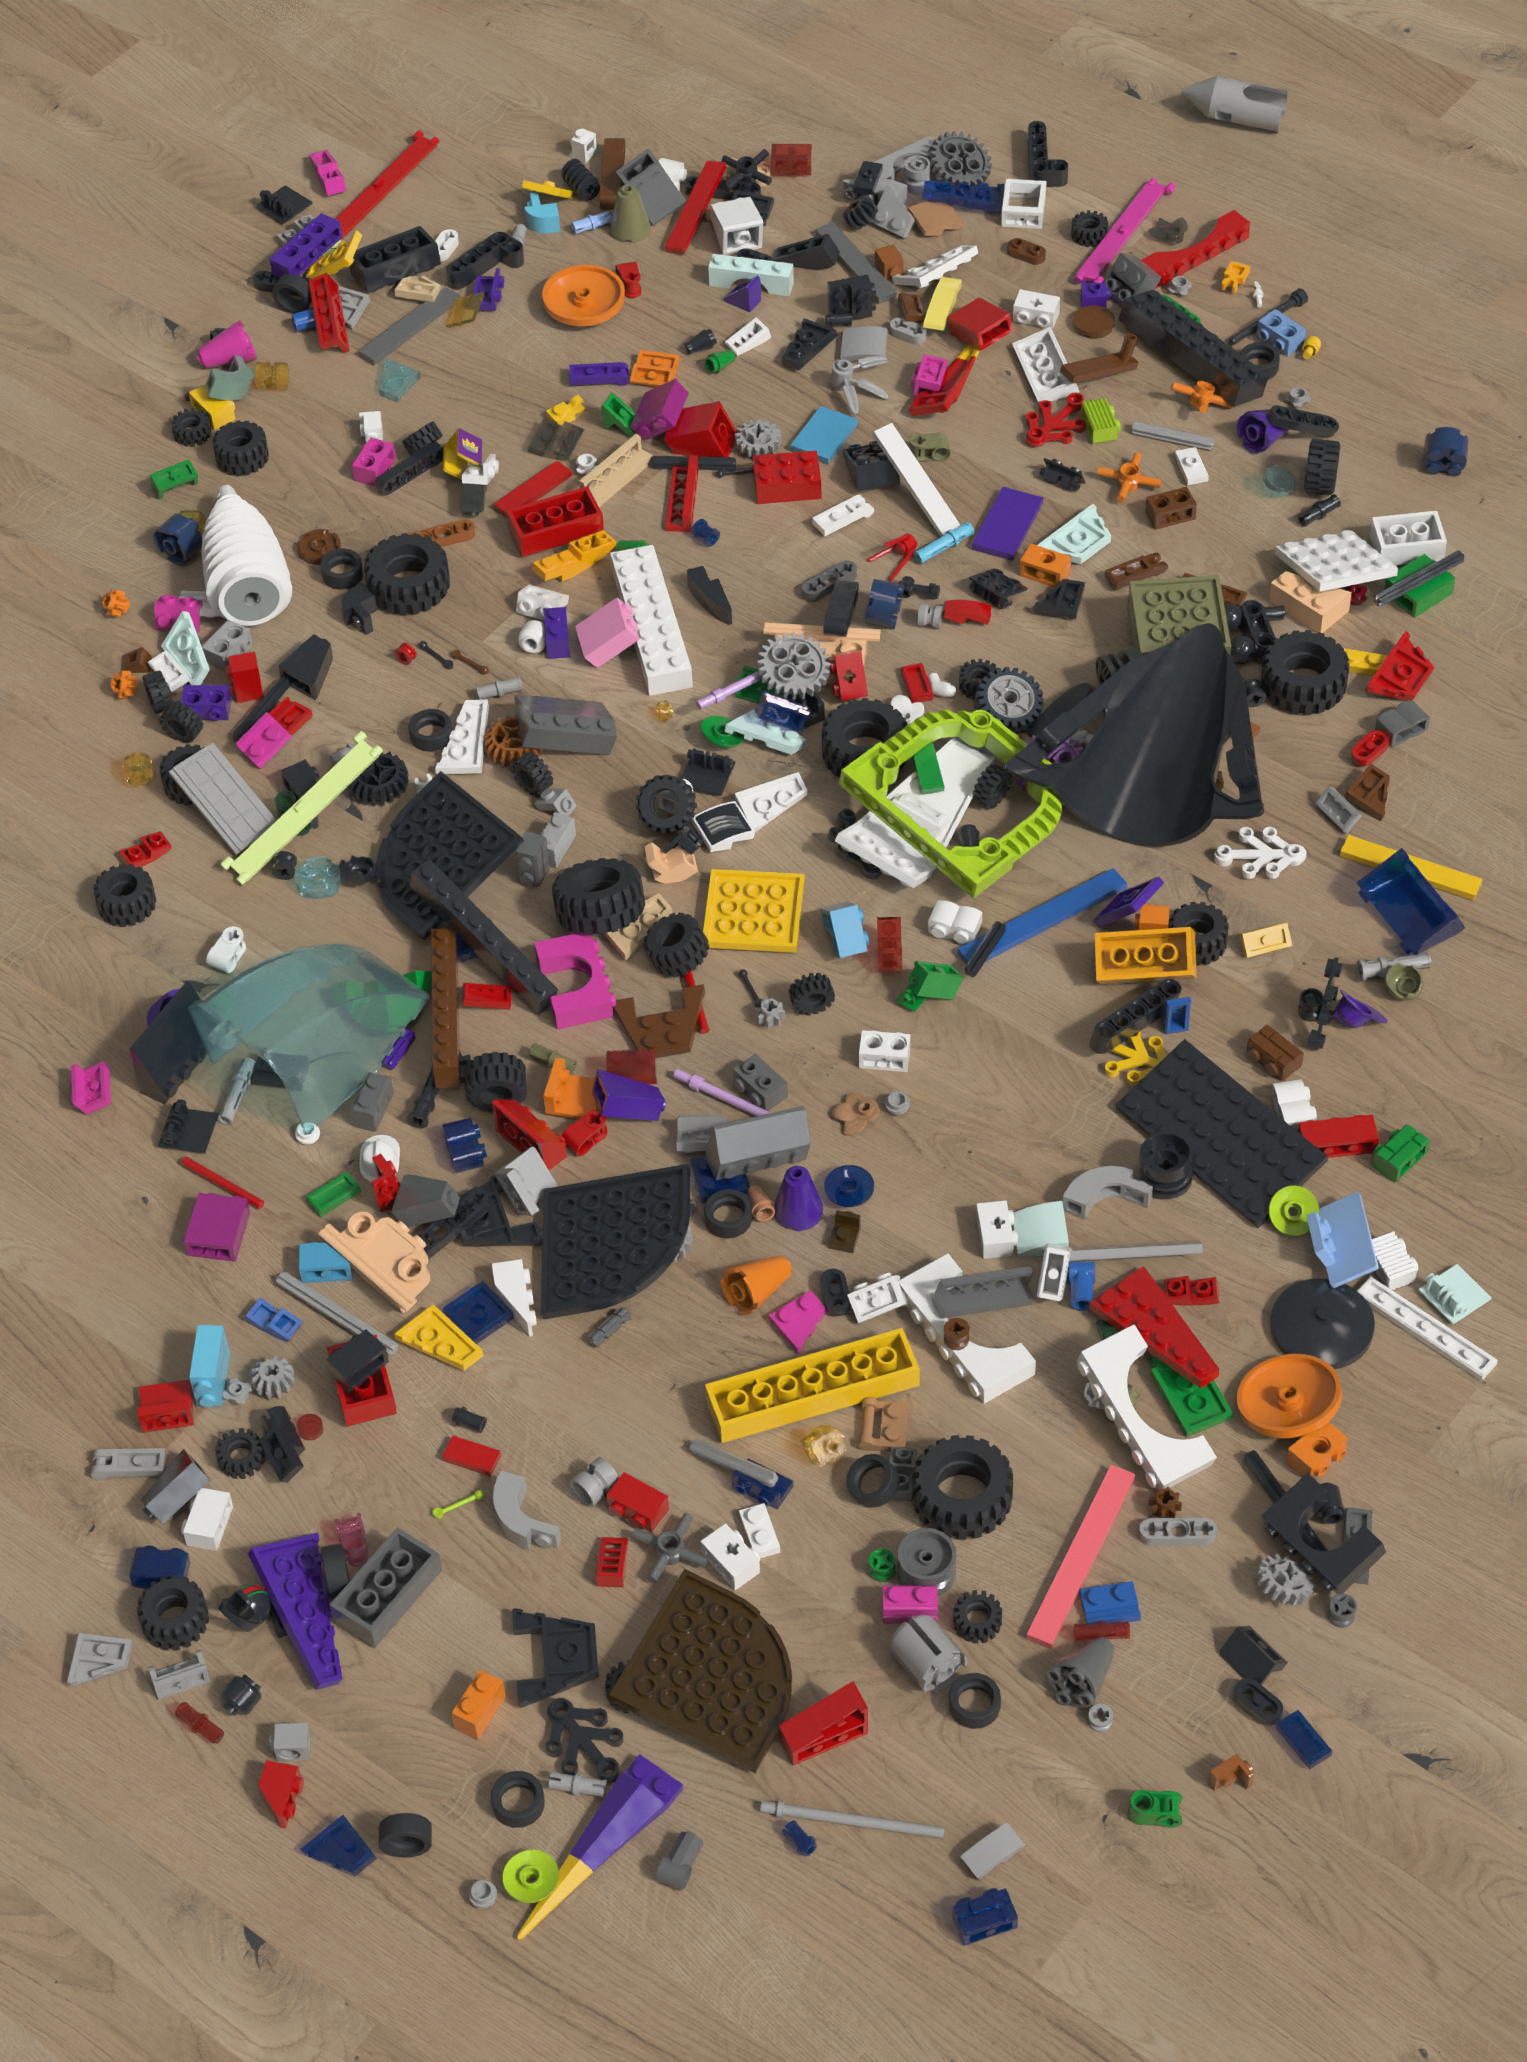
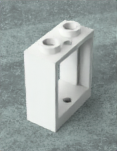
M1006 179L1001 226L1042 229L1046 200V181ZM1010 197L1039 199L1038 207L1009 206Z

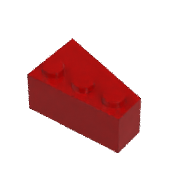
M852 1681L796 1716L785 1720L779 1725V1739L793 1766L868 1734V1707L855 1682Z

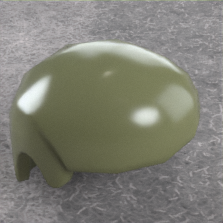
M1396 963L1388 969L1385 975L1388 991L1399 1000H1412L1416 998L1424 986L1422 974L1413 965L1407 966Z

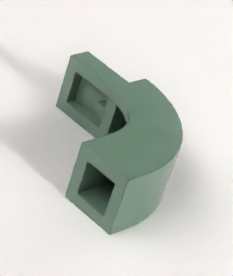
M234 355L228 372L211 368L205 384L208 396L222 400H240L245 398L253 382L255 370L247 367L241 356Z

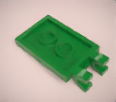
M1150 1353L1152 1357H1149L1148 1361L1153 1367L1150 1375L1186 1438L1233 1419V1412L1214 1380L1200 1389Z

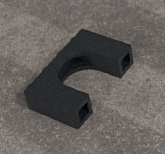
M1307 1472L1261 1515L1265 1523L1263 1529L1273 1539L1278 1537L1283 1542L1282 1547L1290 1556L1293 1557L1296 1554L1302 1560L1300 1564L1309 1574L1315 1572L1321 1578L1319 1580L1320 1584L1328 1592L1333 1590L1336 1594H1342L1386 1553L1383 1543L1364 1525L1337 1549L1319 1551L1309 1547L1303 1541L1305 1524L1330 1498L1327 1490Z

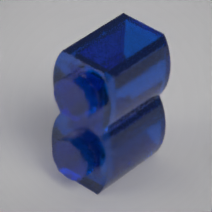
M471 1117L442 1124L444 1138L455 1173L484 1166L483 1158L487 1157L484 1143L479 1144L478 1141L481 1138L478 1124L473 1125Z
M154 1546L136 1548L129 1575L131 1585L150 1589V1583L156 1581V1583L160 1582L161 1577L166 1576V1579H171L172 1575H178V1579H181L183 1576L187 1577L190 1567L189 1553L179 1548L163 1551Z

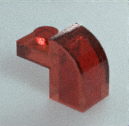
M877 917L878 971H902L901 917Z

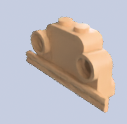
M765 622L764 634L778 635L780 638H783V632H786L788 637L792 636V632L796 633V637H800L804 633V639L812 636V643L820 641L819 649L826 648L825 655L830 656L829 660H832L831 654L858 649L862 652L864 666L868 641L880 642L881 630L849 628L847 637L824 636V626ZM830 672L829 678L826 680L827 684L836 682L834 673L831 674Z
M358 1212L350 1218L348 1227L342 1233L338 1232L330 1224H327L319 1232V1236L331 1248L350 1262L351 1268L402 1313L407 1312L417 1302L415 1297L430 1282V1273L426 1266L428 1255L423 1249L426 1243L418 1235L412 1237L408 1233L410 1231L408 1227L400 1220L396 1223L393 1219L385 1217L376 1223L370 1213Z

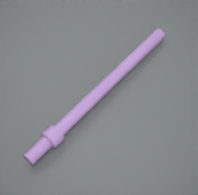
M757 671L723 689L717 688L711 691L710 695L696 701L699 709H703L713 703L718 704L724 701L725 697L762 680V676H758Z
M676 1069L674 1072V1078L688 1084L689 1088L699 1092L701 1090L754 1116L770 1113L705 1082L704 1078L696 1074L692 1076L680 1069Z

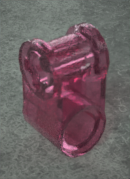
M357 1513L356 1517L341 1521L334 1519L347 1563L351 1566H361L366 1563L369 1558V1552L361 1514Z

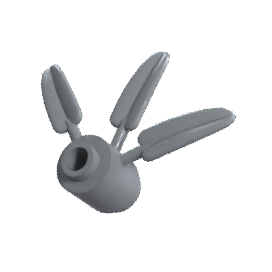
M881 356L859 359L858 364L855 365L843 359L834 362L830 380L834 389L844 392L848 405L854 415L858 413L859 405L855 388L851 385V382L883 399H888V395L879 386L862 378L859 381L853 379V370L860 367L867 368L887 363V358Z

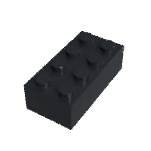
M417 226L357 249L353 256L354 261L350 265L351 275L367 292L377 291L379 288L395 284L403 278L413 277L417 273L431 270L435 266L441 265L438 244L421 226Z

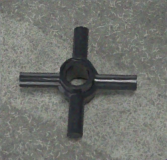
M763 149L754 158L744 156L737 161L724 155L721 161L736 169V175L724 185L725 189L731 191L740 181L754 182L758 180L770 185L772 178L759 172L757 166L769 155V152Z

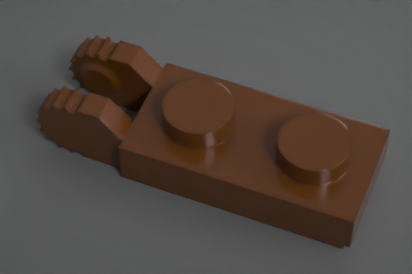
M1155 552L1107 569L1105 571V578L1115 590L1128 586L1130 581H1139L1165 573L1168 569V564L1165 561H1160V554Z

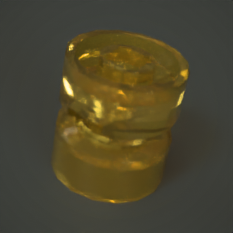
M270 362L256 363L255 385L257 389H270L273 386L274 389L287 390L289 368L286 362H274L273 365Z

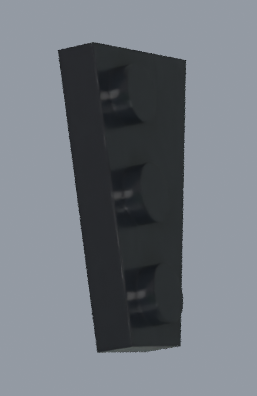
M804 318L801 322V329L796 331L794 341L789 344L782 356L783 365L799 371L837 337L836 329Z

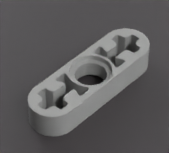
M1149 1518L1140 1524L1139 1529L1141 1542L1148 1546L1210 1545L1216 1540L1217 1525L1209 1518ZM1181 1527L1186 1533L1181 1537H1176L1171 1533V1529ZM1163 1528H1166V1536H1163ZM1191 1528H1193V1536H1190ZM1202 1528H1207L1208 1535H1203ZM1148 1529H1153L1155 1535H1149Z

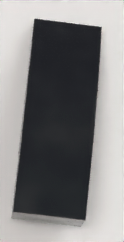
M704 566L688 569L687 584L699 604L718 620L731 625L732 608L719 579L710 580Z

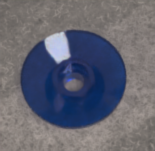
M844 1165L835 1168L828 1174L825 1179L824 1189L827 1197L836 1205L857 1207L867 1202L873 1195L874 1180L871 1174L864 1168L855 1165Z

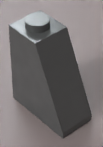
M406 1174L403 1176L391 1212L398 1221L400 1220L407 1227L453 1217L460 1197L447 1181Z

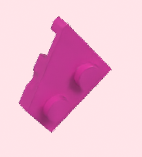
M810 1290L770 1314L769 1321L795 1352L799 1354L802 1352L807 1338L811 1337L814 1333L816 1324L826 1314V1307Z

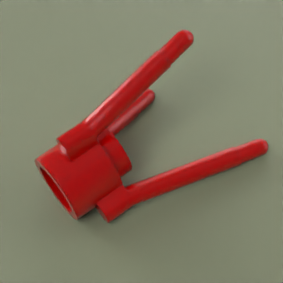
M906 533L899 538L886 542L884 546L888 548L868 558V562H871L893 550L899 555H906L889 577V581H892L908 560L914 556L917 542L911 534Z

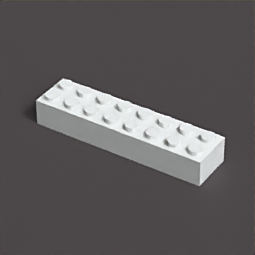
M649 545L610 553L612 573L620 600L623 603L627 602L633 609V619L638 626L639 640L633 644L649 696L693 688L692 668L654 546Z

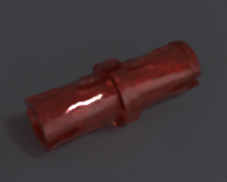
M1099 1620L1098 1623L1074 1624L1073 1628L1075 1641L1093 1640L1098 1637L1130 1639L1129 1621L1105 1623L1104 1620Z

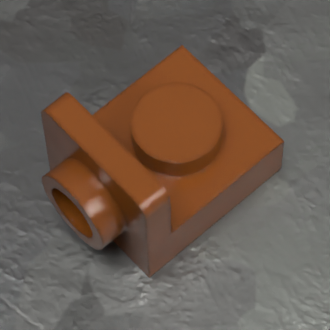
M1235 1754L1210 1770L1208 1784L1216 1791L1222 1786L1224 1788L1229 1787L1238 1778L1243 1786L1248 1789L1252 1786L1254 1771L1246 1760L1243 1761L1238 1754Z

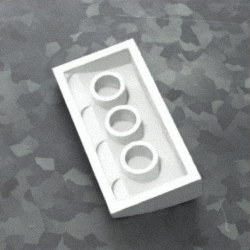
M1051 327L1012 343L1037 401H1054L1067 398L1069 394L1074 392L1080 393L1077 383L1072 384L1060 373L1061 366L1067 364V361Z

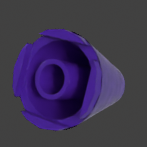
M1270 409L1248 411L1238 419L1237 435L1239 438L1242 437L1244 441L1242 445L1251 453L1264 452L1290 430L1276 427L1267 420L1266 414Z
M793 1166L787 1169L774 1202L775 1219L786 1229L787 1227L795 1228V1231L811 1229L820 1221L823 1213L822 1200L806 1168Z

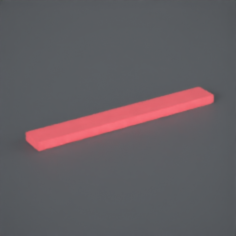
M1110 1465L1031 1624L1026 1639L1052 1649L1135 1480L1134 1473Z

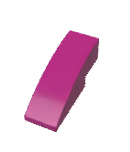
M328 150L308 154L315 174L327 196L346 191L344 177L338 170L336 160Z

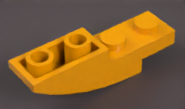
M602 530L569 542L568 550L533 562L532 570L544 581L557 577L562 582L597 563L616 546L617 542Z

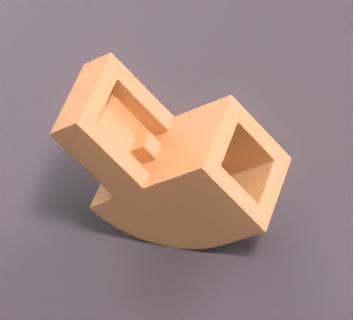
M652 842L645 846V861L653 870L654 879L658 882L666 884L681 882L698 872L694 854L690 855L681 844L666 854Z

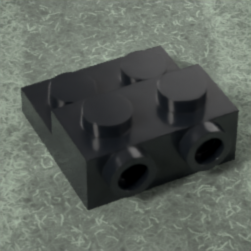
M868 275L827 282L828 314L830 312L833 314L851 312L852 321L872 317V311L876 310L875 299L872 298V295H876V287L874 282L871 283Z

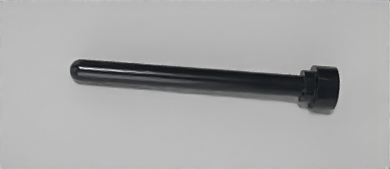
M1298 288L1291 293L1289 300L1275 309L1284 313L1293 306L1301 307L1308 302V295L1302 288ZM1260 319L1230 337L1229 344L1235 345L1255 332Z

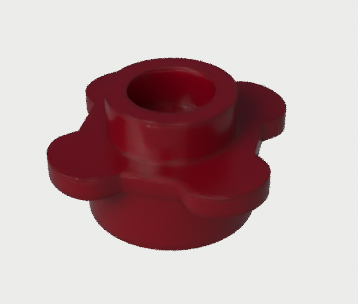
M1359 585L1346 586L1345 590L1352 592L1351 605L1358 606L1367 601L1365 596L1368 590L1367 587Z

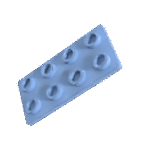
M1359 1192L1319 1208V1215L1316 1212L1307 1215L1315 1254L1326 1266L1329 1282L1333 1288L1378 1269L1366 1213Z

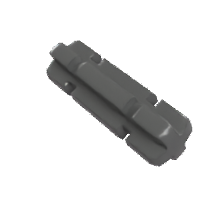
M620 1307L613 1313L614 1316L611 1315L597 1327V1332L594 1330L587 1339L592 1346L599 1347L605 1342L604 1338L608 1339L622 1326L621 1323L625 1324L630 1319L631 1315L626 1308Z

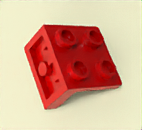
M190 1380L147 1385L139 1388L140 1407H137L143 1433L195 1425Z

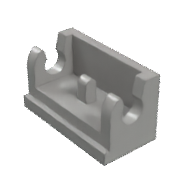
M201 1650L195 1651L196 1658L155 1671L154 1666L148 1667L158 1700L211 1682Z

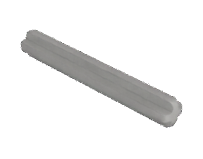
M1137 421L1133 422L1131 428L1132 434L1206 450H1212L1215 444V439L1212 437Z
M694 1439L690 1445V1450L693 1454L766 1486L773 1487L778 1481V1476L774 1471L702 1440Z

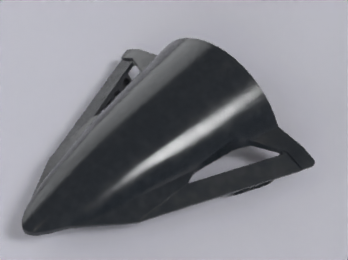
M1211 623L1200 625L1190 630L1177 641L1128 662L1069 712L1065 711L1046 726L1030 744L1005 765V770L1018 778L1052 789L1061 803L1075 817L1092 829L1113 839L1134 845L1149 847L1177 845L1203 833L1214 819L1246 820L1264 814L1245 681L1225 648L1222 634ZM1103 711L1104 720L1078 757L1068 763L1040 764L1041 761ZM1230 736L1233 748L1226 752V759L1230 778L1239 788L1240 798L1238 800L1218 790L1216 787L1223 745Z

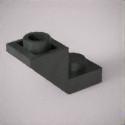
M463 483L461 511H465L466 515L478 516L479 512H483L487 485Z

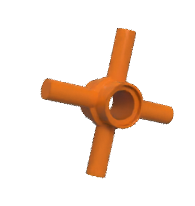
M1197 380L1195 388L1177 382L1172 383L1171 390L1191 396L1190 404L1199 408L1201 413L1207 412L1210 402L1226 408H1232V405L1222 397L1213 394L1215 388L1210 383Z
M1138 452L1134 453L1131 463H1125L1120 467V471L1098 467L1097 475L1118 479L1120 491L1117 500L1119 502H1124L1128 492L1135 491L1139 484L1157 488L1161 487V479L1140 474L1139 463L1142 455Z

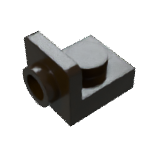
M836 1211L835 1225L829 1241V1249L854 1254L861 1230L860 1215L850 1211Z

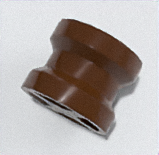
M952 1318L944 1325V1343L951 1350L959 1351L969 1344L970 1327L964 1319Z

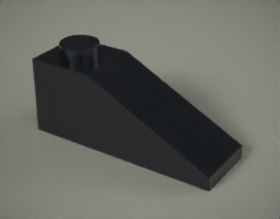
M824 234L778 247L773 256V261L793 264V267L819 270L834 266L840 251L830 235Z
M306 759L281 770L283 784L295 802L306 794L317 783V779H319L316 768L314 766L311 767ZM318 815L310 822L314 829L319 827Z

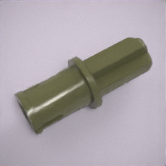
M536 1043L529 1050L530 1057L547 1064L548 1068L553 1067L555 1058L565 1059L566 1069L569 1070L570 1075L576 1068L573 1065H576L577 1061L559 1054L558 1050L552 1051Z

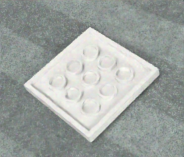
M1350 530L1333 535L1325 534L1323 537L1306 538L1299 542H1286L1284 545L1275 547V555L1320 592L1397 576L1398 567Z

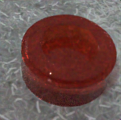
M305 1414L299 1418L297 1431L302 1439L315 1440L323 1433V1422L318 1415Z

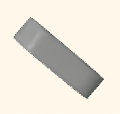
M894 318L890 322V334L893 337L914 345H920L926 341L927 331L922 325L905 321L904 318Z

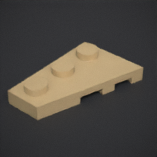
M658 893L645 900L644 911L636 922H631L628 927L620 928L616 932H607L604 936L621 956L627 960L644 943V937L648 935V929L653 927L652 924L660 921V918L668 917L669 914H672V907Z

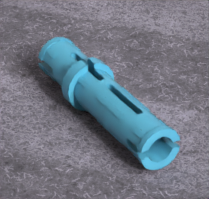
M965 522L954 530L946 531V534L915 551L914 557L919 564H923L949 547L959 545L960 541L974 534L973 526L969 522Z

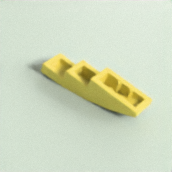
M941 277L928 307L923 328L945 329L948 324L947 317L952 314V309L957 301V294L961 289V279Z

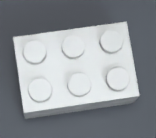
M1437 511L1372 517L1370 530L1372 546L1395 566L1408 564L1423 554H1426L1435 561L1445 557L1447 540Z

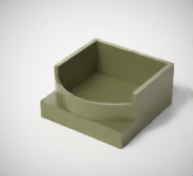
M1219 575L1130 581L1127 611L1132 644L1139 648L1143 655L1177 641L1190 630L1207 623H1211L1219 629L1225 648L1230 655L1231 642Z

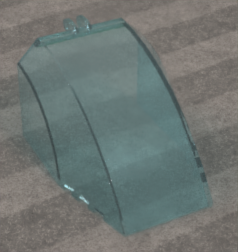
M325 944L299 948L267 959L202 996L190 1005L188 1009L212 1063L215 1064L237 1043L241 1042L272 1067L283 1080L303 1132L308 1135L314 1130L315 1126L317 1127L363 1085L368 1073H377L382 1066L381 1061L385 1055L389 1056L394 1049L393 1044L398 1037H403L406 1032L405 1027L411 1019L415 1020L430 999V995L366 948L347 944Z

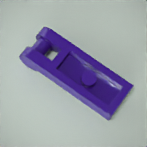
M624 362L569 365L570 385L617 383L620 386H625L629 382L627 374L628 364Z

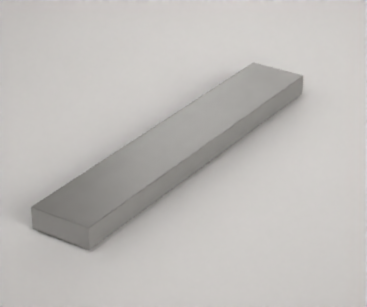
M1200 1240L1070 1247L1072 1251L1069 1259L1070 1261L1201 1254L1203 1253V1247Z

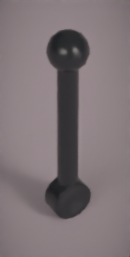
M753 466L752 468L738 470H717L716 476L722 478L724 475L754 473Z
M425 641L419 643L420 649H425L444 663L446 669L453 668V661L444 659L432 650Z
M741 969L738 973L739 977L743 978L755 1000V1008H761L762 999H759L747 977L748 972L745 969Z

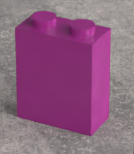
M676 378L645 392L631 428L641 436L643 441L674 428L689 392Z
M198 1193L184 1239L187 1256L236 1262L250 1216L247 1198L222 1196L215 1193Z

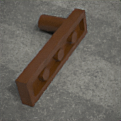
M1130 333L1126 334L1120 352L1063 364L1060 373L1073 384L1135 370L1139 362L1132 354L1137 342V336Z

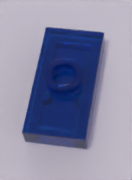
M1299 1710L1276 1723L1278 1732L1309 1769L1332 1756L1333 1751Z

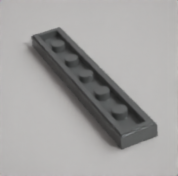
M834 222L816 229L817 236L830 235L840 251L838 259L854 277L869 276L871 283L874 282L876 287V295H872V297L879 304L897 297V291Z
M444 287L439 291L434 302L425 301L359 350V357L376 365L460 302V295Z

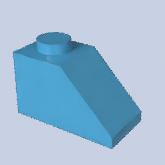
M317 1242L299 1244V1271L302 1283L353 1280L350 1262L329 1245Z

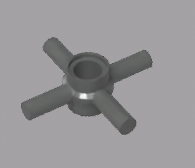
M684 1513L674 1531H665L659 1537L638 1528L634 1530L632 1538L655 1547L656 1553L659 1556L647 1577L650 1582L656 1583L666 1565H675L681 1559L703 1568L706 1567L708 1558L686 1549L682 1540L693 1520L690 1514ZM669 1546L675 1547L674 1549H670V1550H669V1549H665V1548H667V1547H669Z

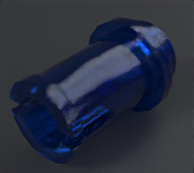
M795 1820L789 1822L785 1826L786 1829L782 1830L783 1835L796 1846L799 1855L803 1854L807 1857L816 1850V1839L813 1836H809Z

